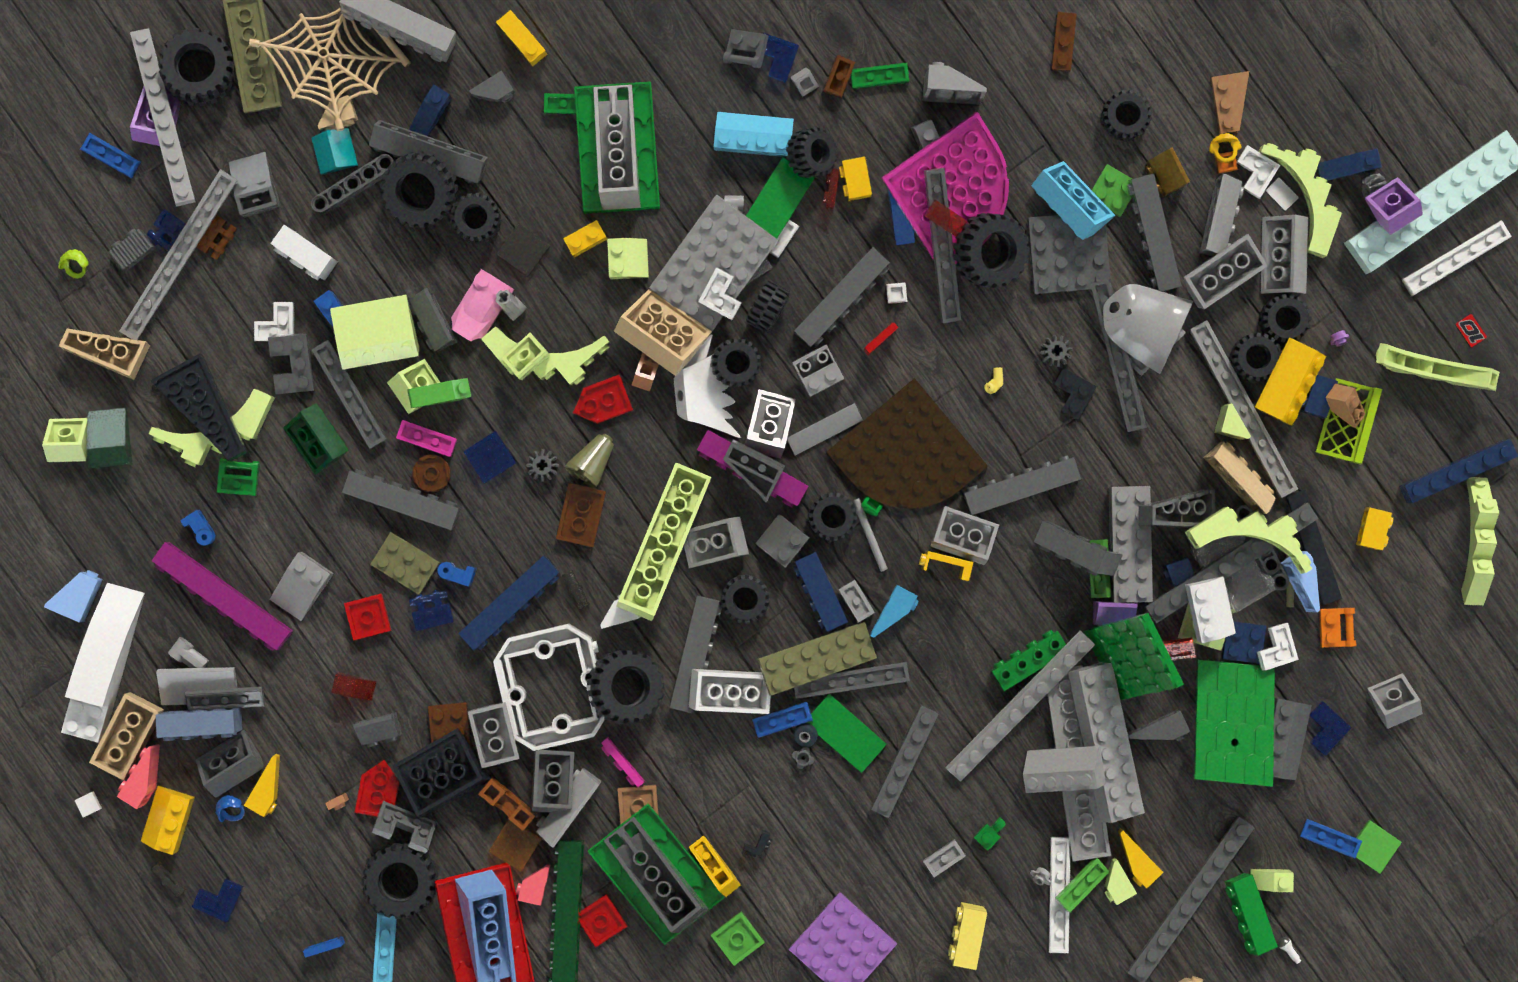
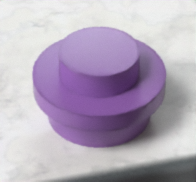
M1344 330L1336 332L1330 336L1331 345H1336V347L1342 346L1347 343L1349 335Z

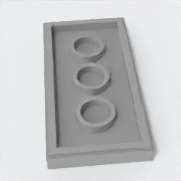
M235 667L158 669L156 672L161 705H187L186 691L237 688Z

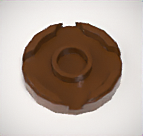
M425 455L413 467L415 484L426 492H438L444 489L450 481V466L443 457L438 455Z

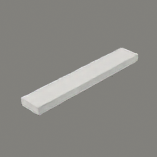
M1501 220L1405 277L1402 281L1410 295L1413 296L1512 236Z
M1051 837L1049 953H1069V912L1065 910L1055 897L1070 883L1069 837Z

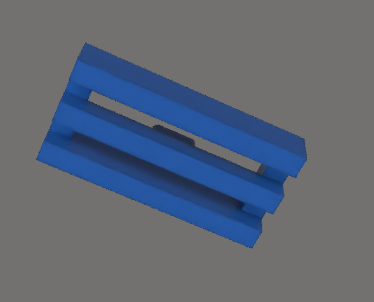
M340 936L308 946L304 949L303 953L306 958L341 947L345 944V941Z

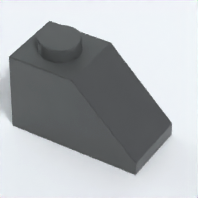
M502 70L469 90L475 98L501 103L502 101L506 103L515 94L514 89Z

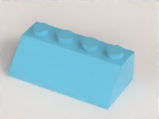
M717 112L714 150L786 157L788 156L786 147H789L787 143L788 140H791L794 119Z
M1064 161L1044 169L1031 185L1036 193L1048 203L1049 207L1082 240L1093 236L1115 216Z

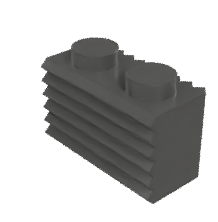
M140 229L129 231L126 234L127 238L112 244L111 250L108 251L121 270L125 272L156 249L146 234Z

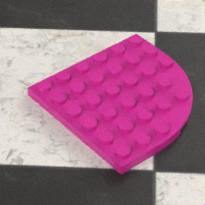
M974 112L881 178L933 260L924 170L945 169L953 243L957 242L955 238L957 232L962 231L960 227L963 223H968V219L972 216L976 217L977 214L981 213L1003 215L1009 193V179H1007V166L1004 156L978 112ZM992 233L984 240L983 244L991 237Z

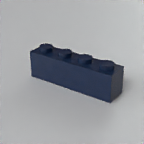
M814 552L795 561L796 566H793L797 577L802 576L804 583L801 585L805 594L809 593L812 598L809 603L813 611H818L820 618L817 620L821 629L826 628L828 632L847 623L846 616L817 553Z

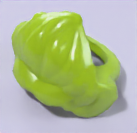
M76 249L68 250L60 257L58 267L59 269H65L69 276L78 279L85 275L88 260L81 251ZM69 259L79 263L82 267L81 273H75L70 269Z

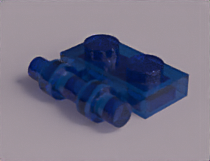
M163 209L153 223L159 228L158 231L155 233L150 229L147 236L152 239L151 241L154 244H159L165 248V251L168 253L186 223L166 209ZM165 233L173 238L170 243L163 238Z
M437 590L433 591V594L416 595V598L409 599L410 606L418 605L419 611L412 612L416 631L454 622L450 603L442 605L441 599L448 598L447 590L441 592ZM435 602L436 607L425 609V603Z

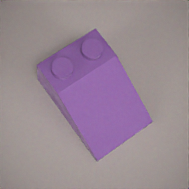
M143 86L130 125L131 138L133 141L160 146L145 87ZM165 86L176 127L181 101L174 97Z

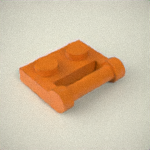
M1355 608L1320 609V647L1356 646L1353 624ZM1340 614H1345L1346 640L1341 641Z

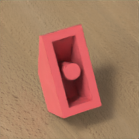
M545 865L526 877L522 884L518 883L516 895H519L518 901L535 905L542 904L551 865Z

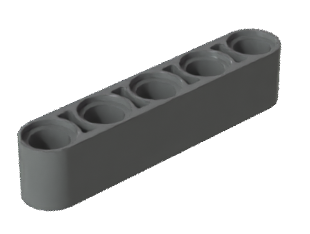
M387 154L380 155L316 195L311 201L312 209L319 214L329 213L383 179L382 176L388 168L383 169L382 162L390 160L392 164L395 160ZM368 170H374V177L371 179L366 178ZM352 180L358 181V186L355 189H350L349 187ZM341 190L342 196L339 199H334V192ZM324 200L326 205L323 209L319 210L317 204L319 201Z
M1247 505L1235 507L1234 511L1238 517L1236 520H1241L1239 511L1242 508L1246 510L1247 515L1252 513L1251 507ZM1243 536L1245 541L1252 538L1248 536ZM1273 548L1256 559L1272 589L1285 590L1289 586V578ZM1269 559L1274 562V567L1271 570L1266 568V562ZM1278 576L1283 579V584L1280 587L1275 585V579Z

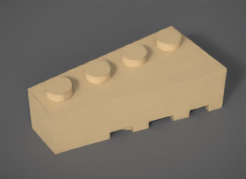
M66 329L59 347L134 380L150 345L146 341Z

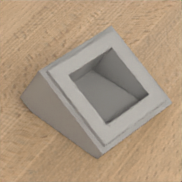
M804 68L791 76V80L802 96L819 87L808 68Z

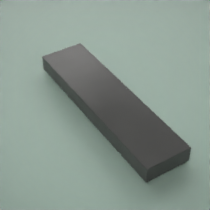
M263 687L185 692L188 711L265 706Z

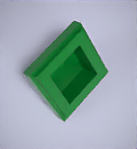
M866 496L860 506L865 513L877 516L883 504Z

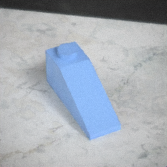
M1302 551L1303 555L1306 554L1310 559L1312 570L1300 574L1290 557L1281 562L1306 612H1319L1320 604L1316 566L1313 563L1312 556L1307 551Z

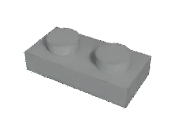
M855 580L838 589L858 623L875 613Z
M954 839L924 859L923 862L933 877H936L966 855Z

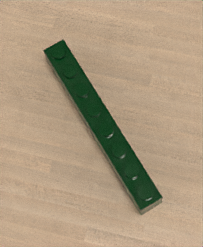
M561 839L555 845V855H558V863L554 865V874H557V882H554L553 885L556 901H553L552 905L555 920H552L551 931L554 932V940H551L550 950L553 951V959H550L549 969L552 971V978L549 979V982H578L579 921L581 917L579 913L581 912L584 840Z

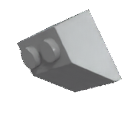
M1403 673L1368 688L1376 711L1387 729L1423 714L1421 700Z

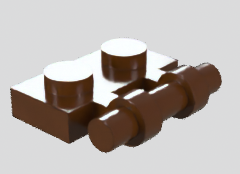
M216 215L196 248L206 254L210 248L214 249L211 257L218 260L220 255H223L226 251L225 247L228 242L233 240L237 227L231 224L227 230L224 229L227 221ZM221 233L224 236L217 245L214 242Z

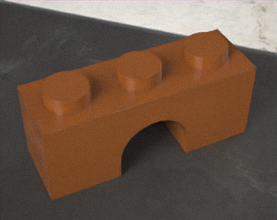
M494 777L490 779L479 793L492 806L501 809L509 817L508 819L522 831L537 815L536 812H531V808Z

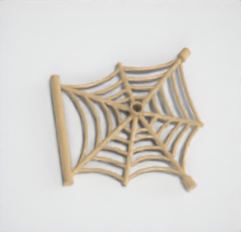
M341 8L320 17H304L301 13L297 23L285 33L264 42L250 39L249 46L257 48L261 46L281 73L292 95L291 97L293 99L296 97L309 100L325 108L336 119L334 121L336 131L344 130L339 115L343 107L351 99L367 93L377 95L378 91L376 88L379 79L389 67L396 62H401L404 67L411 64L390 36L384 37L379 34L397 58H391L374 48L362 36L353 20L351 22L359 37L369 48L382 57L367 54L352 39L343 14H341L339 19L321 26H309L306 21L328 18L340 12ZM342 21L350 42L365 56L354 54L342 41L339 33ZM303 22L305 28L290 41L279 45L269 44L286 36ZM336 24L334 30L326 33L314 34L311 30L326 28ZM306 30L308 31L309 35L295 48L285 46L300 38ZM331 34L330 38L318 41L316 38ZM336 34L340 44L351 55L342 54L337 48L334 40ZM312 38L314 44L307 50L299 49ZM327 42L325 47L320 46L321 43ZM331 43L338 54L329 53L328 49ZM315 47H317V49H318L317 52H316V51H311V50L314 49ZM267 48H273L285 63L297 86L295 91H293L283 70ZM279 50L289 51L294 57L304 78L300 84ZM294 52L301 53L307 61L310 69L307 75ZM305 54L317 56L318 59L313 66ZM332 58H339V61L336 62ZM343 58L351 59L347 69L341 65ZM355 59L363 60L355 75L349 71ZM367 60L376 61L369 69L364 81L358 78L360 70ZM327 61L332 63L334 66L328 69ZM380 61L391 62L381 70L373 88L367 84L372 70ZM320 62L323 63L324 68L318 67ZM338 68L341 70V71L335 72L332 76H330V72H331L332 70L338 69ZM315 70L325 72L326 79L311 75ZM346 73L350 76L339 81L334 87L332 86L331 80L336 75ZM308 79L327 82L328 88L307 84L306 82ZM352 79L359 83L345 87L335 98L334 91L342 83ZM303 86H307L327 91L330 93L331 98L321 93L312 90H305L302 88ZM359 86H364L368 89L367 91H360L350 96L338 111L336 102L346 90ZM298 93H311L332 102L334 112L321 102L310 97L298 95Z

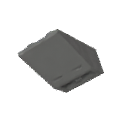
M266 152L229 162L231 176L238 180L233 190L241 216L245 218L281 208Z

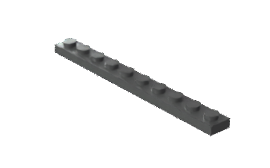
M1308 502L1288 514L1296 522L1298 532L1318 519ZM1252 537L1151 602L1145 608L1154 622L1158 623L1189 603L1186 584L1222 576L1226 579L1275 546Z
M1239 816L1236 817L1127 970L1128 974L1139 982L1147 980L1254 830L1253 826Z

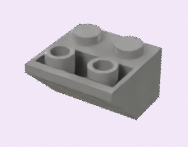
M827 345L792 362L809 397L844 380Z

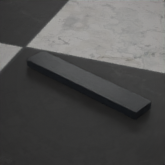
M1306 490L1286 496L1291 512L1306 502L1310 505ZM1314 521L1298 533L1304 551H1307L1313 558L1317 571L1318 592L1322 604L1325 605L1342 599L1320 531L1316 521Z

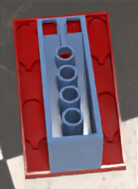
M506 862L434 881L455 982H535L510 864Z

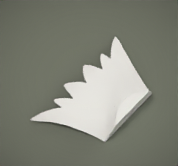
M711 356L682 369L674 377L677 415L684 420L709 426L741 438L736 430L725 420L733 417L722 408L734 404L735 400L722 393L729 386L722 384L721 381L716 379V375H713V368L710 364L712 363Z

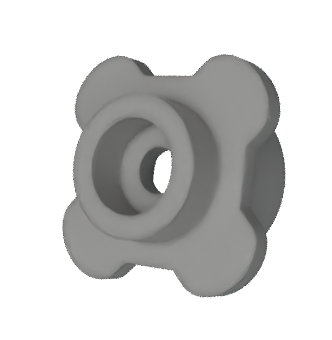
M1039 867L1036 871L1031 870L1030 874L1034 877L1035 883L1038 885L1051 884L1049 880L1051 875L1046 869Z

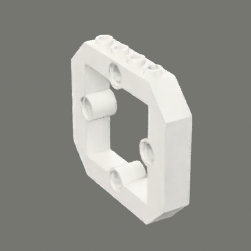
M571 624L509 637L493 661L503 703L506 702L514 738L533 751L594 737L605 720L603 715L600 716L596 712L597 708L591 705L593 713L591 717L572 721L569 715L559 714L553 719L552 726L527 731L521 705L526 699V691L522 686L516 684L511 657L535 652L538 658L547 659L554 654L555 647L576 642L583 671L581 682L587 688V691L590 690V685H587L586 674L596 667L595 663L598 661L596 653L599 652L596 641L593 642L592 637ZM542 644L549 646L550 651L548 654L540 652ZM517 690L520 692V700H514L511 697L512 691ZM558 720H566L567 728H559L557 725Z

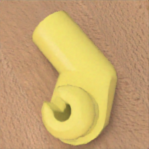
M993 368V379L984 386L985 391L989 394L996 393L1003 386V368Z

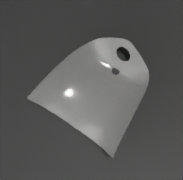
M1129 284L1120 288L1105 302L1103 307L1104 328L1108 336L1120 348L1161 374L1193 301L1142 285ZM1113 302H1118L1120 305L1116 313H1111L1109 310ZM1128 309L1132 311L1130 315H1126Z

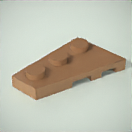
M1249 71L1210 78L1219 135L1240 131Z

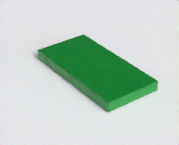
M783 157L746 215L776 239L815 179V177L804 178L798 176V173L795 174L792 171L793 167L790 168L789 166L790 162Z
M830 694L811 713L813 721L807 722L816 728L818 735L861 773L887 745Z

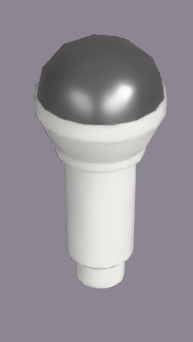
M1287 937L1281 938L1278 943L1280 949L1286 951L1291 959L1298 964L1301 960L1293 949L1291 940Z

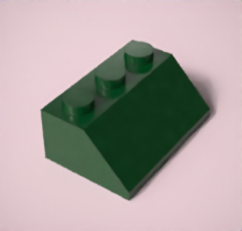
M317 403L300 411L283 427L315 475L339 460L349 451L345 442L342 441L334 426L331 425Z

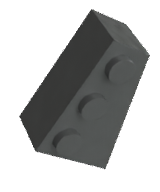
M736 440L731 442L723 458L767 503L785 465Z

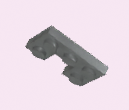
M307 333L268 337L270 357L289 355L292 373L273 375L275 394L314 391L315 386Z
M383 801L372 833L390 840L394 828L398 827L412 833L408 845L409 848L426 854L437 822L425 817H417L413 812Z

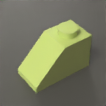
M1113 858L1105 882L1107 891L1104 893L1110 902L1114 901L1118 905L1137 893L1118 860Z
M1250 869V874H1253L1258 890L1293 892L1294 873L1290 870Z

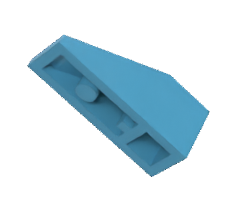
M896 585L870 636L876 637L907 615L910 610L914 611L919 602L916 600L918 596Z

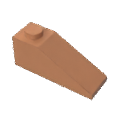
M644 353L641 355L632 386L650 391L659 364Z

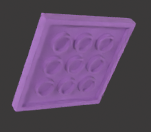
M839 892L791 945L789 951L824 982H864L897 945V942Z

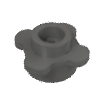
M803 747L802 750L792 753V757L796 760L797 768L799 769L814 763V758L811 757L808 747Z

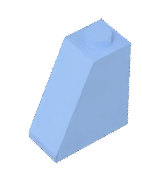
M87 570V573L80 572L53 596L44 607L77 622H85L103 579L98 578L97 573Z

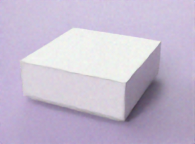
M906 283L886 284L888 304L907 302Z
M94 791L75 800L82 817L102 809Z

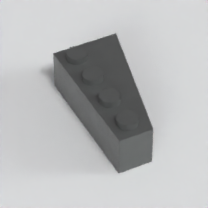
M1215 489L1199 490L1139 506V526L1192 528L1215 513Z
M1042 521L1034 540L1035 543L1040 545V549L1046 552L1053 551L1056 557L1062 560L1067 558L1071 560L1070 564L1079 568L1083 566L1087 568L1086 572L1095 576L1097 574L1114 576L1123 556L1118 552L1107 551L1108 548L1093 542L1090 544L1089 539L1079 535L1074 536V532L1052 522Z

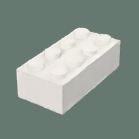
M692 669L689 708L696 711L769 714L771 696H769L761 672Z

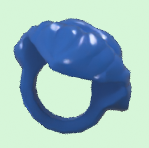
M230 795L221 797L215 808L218 820L223 822L225 819L229 821L242 819L245 809L241 805V800ZM227 807L240 808L241 812L233 816L229 815L224 809Z

